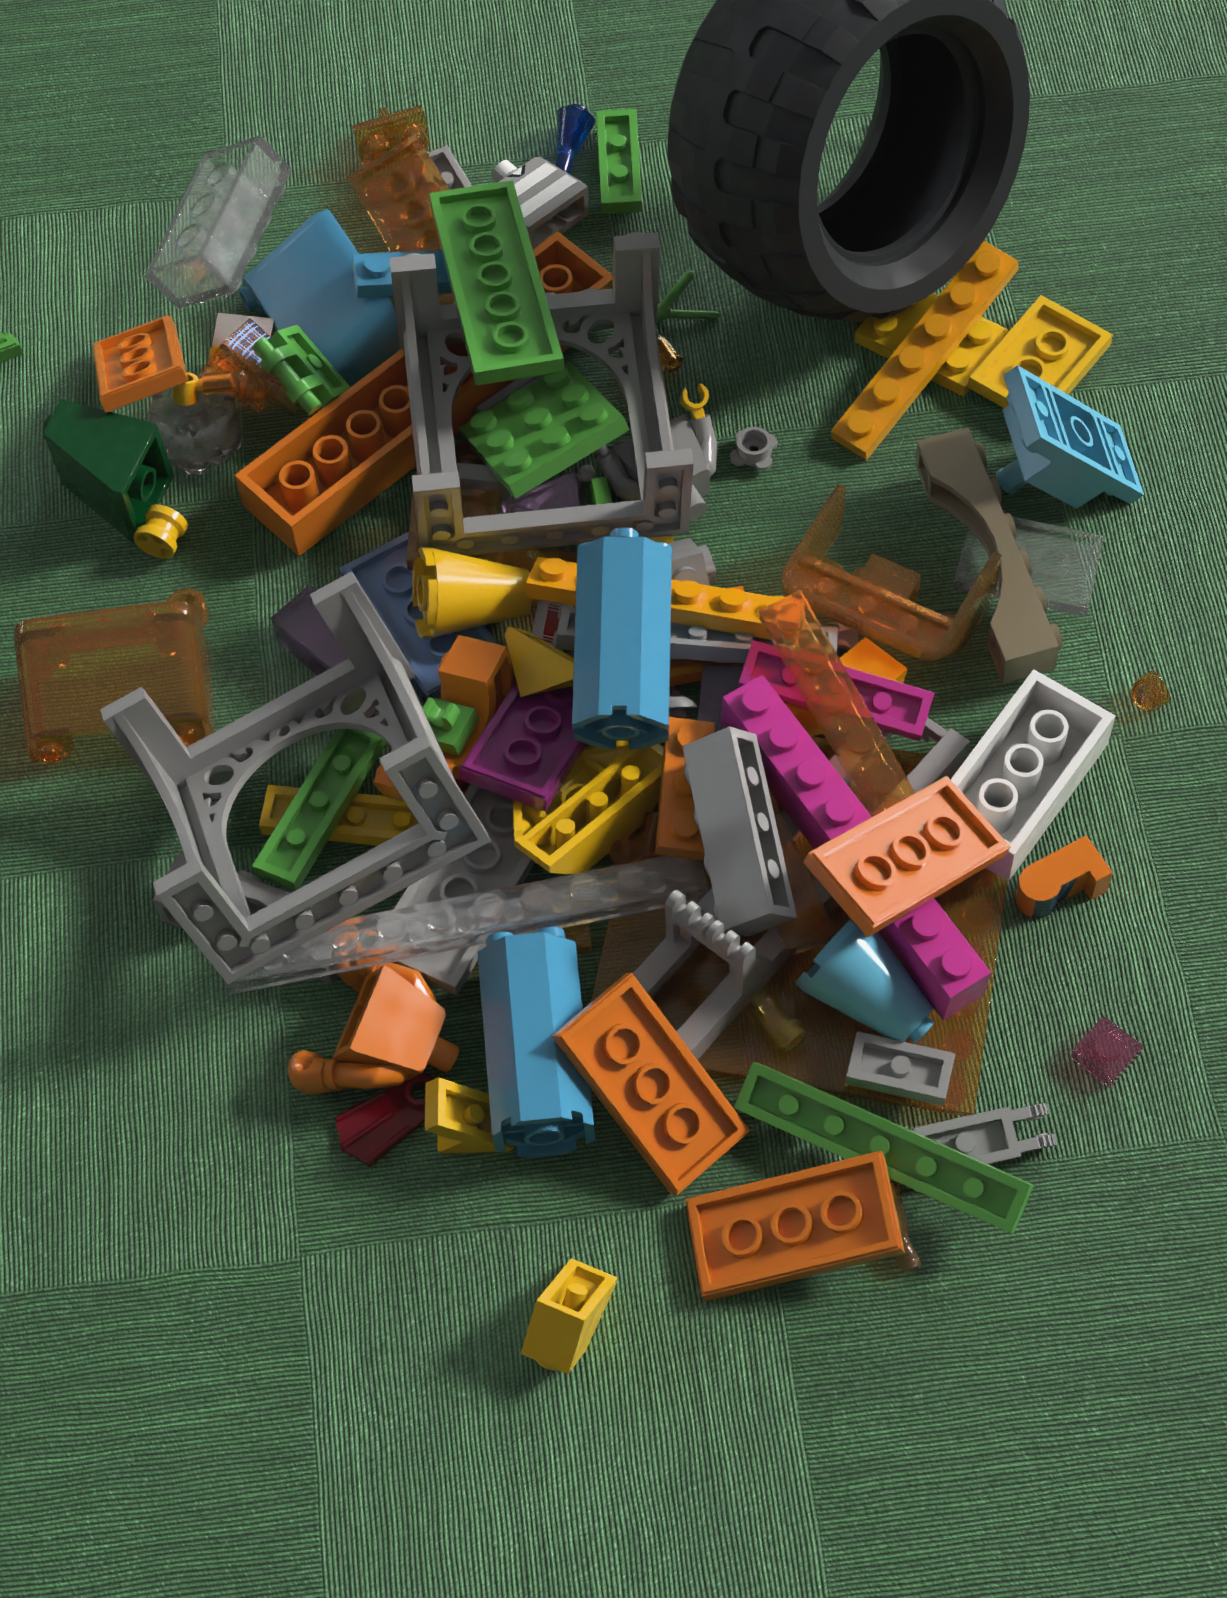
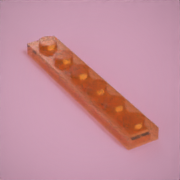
M799 590L760 609L758 617L869 814L874 817L915 794L908 778L802 591Z

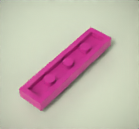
M752 640L739 680V687L763 674L783 702L917 741L921 740L935 693Z

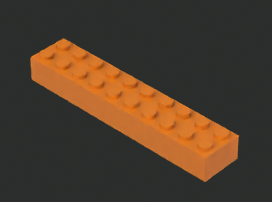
M558 231L533 249L545 293H573L591 288L598 290L613 289V275ZM465 342L445 344L447 349L453 354L468 356ZM560 345L562 353L569 348V346ZM404 348L235 474L243 506L299 557L416 467ZM446 365L447 370L444 375L453 374L458 368ZM471 371L462 382L455 396L452 409L453 437L460 432L459 427L469 422L475 415L473 410L514 380L475 385Z

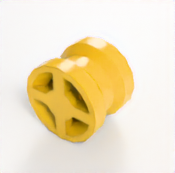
M153 504L149 506L145 513V525L138 527L133 539L137 546L147 554L160 559H170L174 556L178 547L176 540L184 536L188 523L176 510L164 505Z

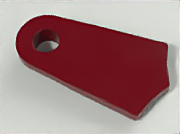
M422 1073L403 1082L400 1086H391L336 1116L334 1120L339 1132L341 1151L358 1159L367 1167L374 1165L425 1122V1098L416 1100L412 1098V1093L418 1088H425L427 1082L436 1078Z

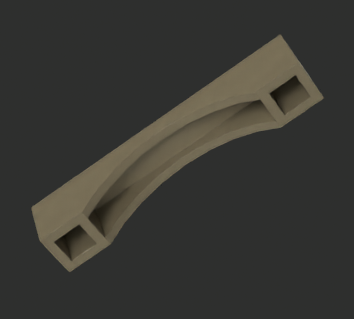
M966 427L918 440L916 468L929 501L949 511L963 522L982 543L992 561L998 581L999 601L990 622L988 648L1002 684L1028 677L1033 669L1039 673L1055 670L1058 651L1063 649V642L1058 626L1055 623L1049 624L1045 614L1047 612V603L1042 588L1040 586L1034 587L1030 578L1032 568L1029 556L1025 549L1019 550L1017 547L1014 520L1010 513L1004 514L1000 506L1002 497L999 484L995 477H988L985 469L987 467V459L984 448L980 442L974 443L969 428Z

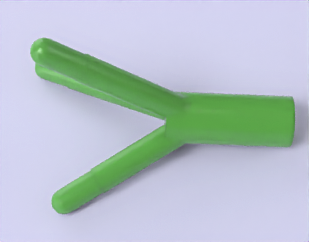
M686 270L666 297L658 303L657 324L666 318L714 320L719 318L720 315L717 311L670 309L671 304L694 277L692 270Z

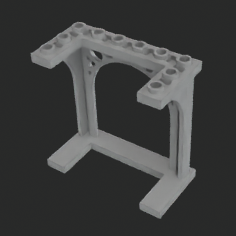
M634 232L624 236H614L613 289L598 290L591 288L573 293H545L559 344L575 348L595 358L611 372L622 389L628 409L640 500L463 518L459 472L456 465L452 409L459 387L472 369L468 356H457L450 352L445 345L465 342L455 302L439 305L434 253L422 255L411 253L401 257L389 258L400 349L404 348L417 469V475H412L420 547H431L468 556L578 545L592 542L601 537H610V532L616 528L634 529L638 532V537L689 533L694 465L691 448L674 450L655 326L658 313L660 268L658 232L646 234ZM614 328V333L605 342L595 344L588 339V334L591 330ZM619 347V354L622 358L611 357L609 353ZM446 365L458 368L453 374L444 375L447 370Z
M352 571L310 594L316 609L349 659L196 743L186 747L143 687L100 709L105 724L160 794L175 826L187 864L153 882L156 895L228 985L491 842L486 829L452 775L410 682V679L416 676L409 662ZM357 708H359V709H358L357 711H355L354 713L349 714V715H346V714H348V713H350V712L356 710ZM375 711L379 714L375 717L370 718ZM334 729H358L381 737L393 749L392 752L379 758L384 771L419 823L251 915L226 838L229 812L243 785L270 757L307 736ZM230 779L228 782L219 785L220 783ZM211 799H220V800H219L216 804H214Z

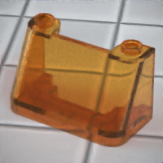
M165 601L24 620L14 628L15 654L27 751L33 762L54 763L61 761L74 750L73 738L112 733L103 721L100 709L140 687H143L185 745H192L214 733L209 645L198 612L193 605L183 601Z

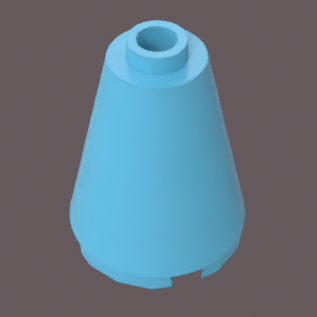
M851 919L813 960L815 962L814 966L807 973L803 972L795 983L803 992L889 1039L905 1042L909 1038L916 1044L935 1023L928 1016L934 1007L881 934L876 932L867 938Z

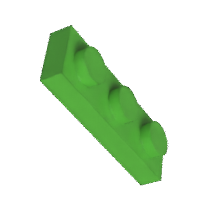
M637 109L596 111L602 214L643 212Z

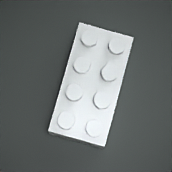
M1034 669L951 778V781L1011 847L1003 858L986 867L1008 882L1108 745L1115 720V715Z

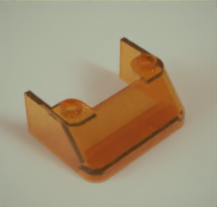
M837 484L783 569L782 591L786 598L806 602V609L923 661H935L960 652L967 644L995 596L1002 555L993 551L956 615L932 611L845 572L839 563L825 557L843 529L846 487Z

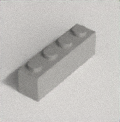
M729 726L682 746L686 763L684 773L687 782L691 786L695 805L694 820L701 833L705 852L704 867L710 877L715 899L714 914L716 919L724 924V932L732 930L738 935L751 936L797 919L757 735Z

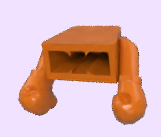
M348 942L340 946L333 955L334 970L339 978L347 986L352 987L358 992L359 995L332 1059H325L318 1053L306 1050L294 1053L290 1058L287 1073L293 1087L313 1096L332 1090L340 1091L343 1087L374 1089L400 1086L403 1082L422 1074L427 1064L447 1073L458 1057L459 1046L438 1036L446 1017V1011L436 1003V997L420 972L389 962L386 956L377 954L370 947L362 943Z

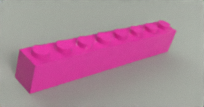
M763 674L723 696L720 725L723 729L730 726L757 735L768 789L813 849L872 818ZM935 898L878 931L943 1021L984 995L991 971Z

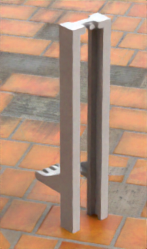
M927 717L921 739L927 743L934 739L937 741V744L875 811L872 817L945 776H948L950 779L966 760L970 741L952 728L947 731ZM861 725L829 762L846 784H848L893 733ZM785 810L775 819L783 854L802 834ZM817 878L794 901L797 919L770 928L754 946L748 942L741 946L740 936L732 930L726 934L724 933V924L717 920L714 914L715 899L712 888L697 904L693 901L686 903V896L678 890H674L665 902L666 938L633 973L648 995L652 998L701 943L730 964L729 974L677 1030L678 1035L697 1060L838 904Z

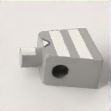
M534 157L519 168L514 166L509 160H503L493 170L492 178L496 183L512 180L514 182L532 249L536 248L557 231L562 234L590 215L588 186L541 157Z

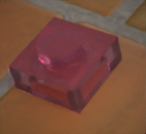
M1103 1016L1073 1049L1071 1057L1111 1088L1141 1054L1144 1045L1106 1016Z

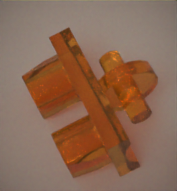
M421 105L389 114L387 108L383 107L377 109L378 118L352 125L358 156L362 165L370 163L374 168L389 165L393 159L392 156L407 152L413 157L426 154L428 146L431 145L425 112Z

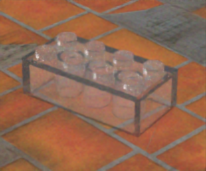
M261 135L204 154L147 269L145 277L177 309L193 304H202L207 300L232 295L242 284V275L248 262L257 252L256 245L263 230L271 222V213L277 200L284 194L286 189L285 183L292 171V168Z

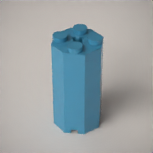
M616 528L610 532V537H601L592 542L582 543L578 546L572 728L574 729L573 735L575 740L600 749H616V740L629 741V749L643 750L669 740L673 548L666 543L655 542L646 537H638V532L631 528Z
M545 927L539 929L536 933L514 935L510 932L490 934L486 938L487 947L477 953L491 1128L495 1151L506 1153L505 1144L516 1146L517 1156L524 1158L569 1154L577 1150V1139L585 1136L586 1145L596 1140L591 1089L551 1037L583 1010L576 942L566 939L564 930L559 927Z

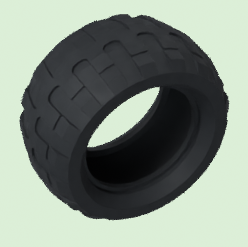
M717 0L699 26L685 55L676 81L669 118L667 148L671 172V189L678 213L688 220L689 235L693 242L731 279L736 280L751 294L778 307L807 317L844 320L848 322H861L870 316L884 319L904 311L914 303L931 295L958 273L979 249L1002 211L1017 176L1028 129L1030 88L1023 44L1016 22L1007 17L1003 0ZM879 49V88L867 134L849 170L830 195L817 206L820 162L831 123L850 84L861 68Z

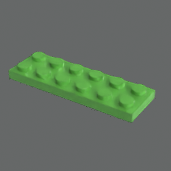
M513 180L429 193L430 207L475 385L564 372L563 354Z

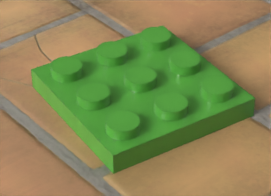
M568 361L564 364V372L545 374V376L527 387L515 390L507 399L487 411L474 415L469 422L460 426L459 430L465 442L511 495L517 499L629 431L624 416Z

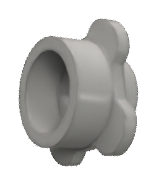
M748 427L736 434L737 446L730 453V460L734 465L742 466L746 464L750 467H756L761 471L767 470L772 466V458L770 456L772 450L778 446V440L774 435L769 434L760 427Z

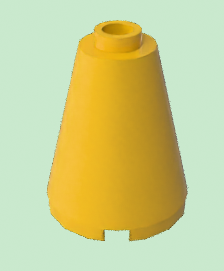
M419 547L418 549L421 557H415L412 599L413 606H418L419 610L422 611L423 619L414 620L418 636L422 639H431L525 616L530 613L531 606H537L539 600L526 598V581L530 574L527 569L431 547Z

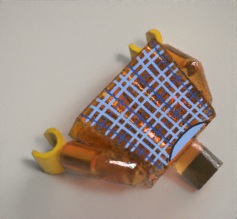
M251 318L221 344L211 347L209 362L200 373L202 379H198L195 374L187 372L188 382L173 387V401L178 405L188 406L196 404L198 402V391H204L206 396L228 394L255 413L260 414L273 401L292 416L301 408L299 403L294 405L286 396L287 389L274 374L268 375L260 365L262 360L254 352L252 346L262 337H266L269 340L271 336Z

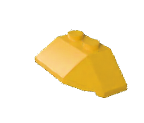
M616 740V749H600L592 745H586L546 811L513 800L514 846L549 873L583 875L647 821L660 798L664 747L657 744L643 750L629 749V741Z

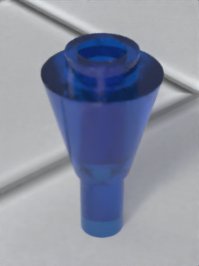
M579 104L561 107L556 113L558 155L555 166L568 174L570 173L574 156L577 155L595 125L594 116L589 113L587 108Z

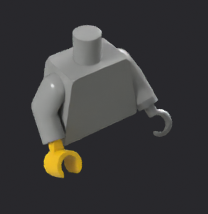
M701 383L697 386L701 398L699 404L689 401L686 388L682 390L679 397L681 406L691 412L692 418L688 420L686 415L683 414L670 420L674 450L691 448L694 465L689 521L698 519L707 510L708 506L702 497L710 491V476L715 473L717 462V441L710 415H705L703 406L708 402L709 392L706 386ZM632 439L614 446L610 450L607 445H604L594 451L599 454L596 462L604 476L607 477V482L614 495L624 501L640 500Z

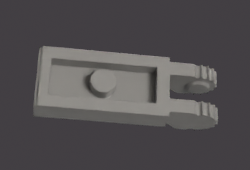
M1046 1103L1009 1110V1107H1004L909 1129L988 1165L1017 1159L1023 1153L1057 1145L1055 1135L1047 1133L1017 1141L1013 1123L1031 1122L1048 1115Z

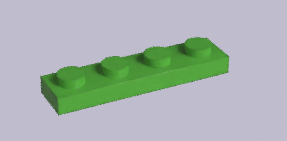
M336 729L253 863L252 868L255 876L292 891L300 888L386 746L385 740L364 730Z

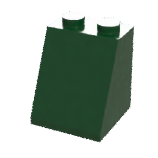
M61 399L53 415L50 414L44 422L43 438L46 440L62 485L127 539L135 543L133 537L136 530L146 523L144 518L149 506L161 503L174 477L158 424L113 412L105 413L104 410Z

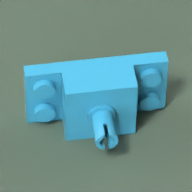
M1018 365L1004 374L1009 391L1007 395L1009 405L1002 411L1018 458L996 472L998 483L1006 493L1009 492L1010 495H1013L1018 489L1029 483L1076 509L1102 492L1109 496L1114 495L1129 504L1144 496L1119 424Z

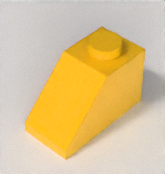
M571 1258L536 1300L521 1354L536 1360L543 1368L569 1374L585 1353L616 1286L618 1277Z

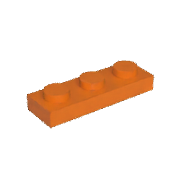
M669 717V740L664 742L655 854L698 860L704 859L705 852L701 833L694 820L695 805L691 786L687 782L684 773L686 763L682 746L714 733V722Z

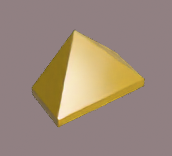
M508 626L504 635L520 697L573 686V656L557 649V647L528 631Z

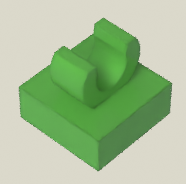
M429 697L422 709L442 752L459 756L479 721L475 708Z

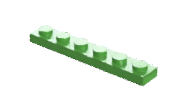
M752 1062L734 1106V1109L845 1159L882 1151L885 1156L889 1179L1009 1233H1015L1034 1187L1033 1184L758 1062Z

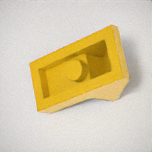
M439 1077L426 1083L425 1131L438 1134V1152L445 1154L498 1152L495 1151L492 1138L488 1093ZM505 1144L506 1152L514 1149V1146Z

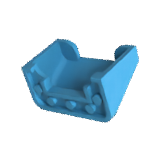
M325 209L307 219L242 278L243 287L239 288L238 291L244 306L249 312L255 310L259 316L266 314L268 318L274 319L273 326L276 331L298 325L349 386L352 387L401 350L396 312L388 296L357 298L352 270V254L359 253L333 214L328 209Z

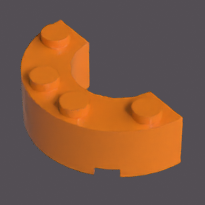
M458 635L451 649L443 655L438 674L441 682V700L475 708L479 717L476 727L459 756L442 752L458 787L464 795L470 783L459 779V768L498 710L505 696L513 687V670L507 646ZM380 764L373 781L374 785L383 795L405 802L384 771L382 764Z

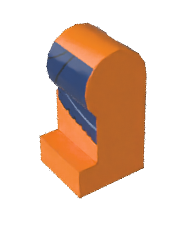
M1087 835L1027 866L1019 877L1015 902L1023 914L1032 918H1042L1052 913L1058 902H1062L1083 890L1091 900L1106 893L1113 872Z

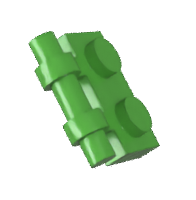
M298 325L276 331L269 340L266 337H262L252 346L254 352L262 360L260 362L262 368L268 375L274 374L287 389L286 396L294 405L299 403L308 415L313 414L320 407L324 408L350 388L349 384Z

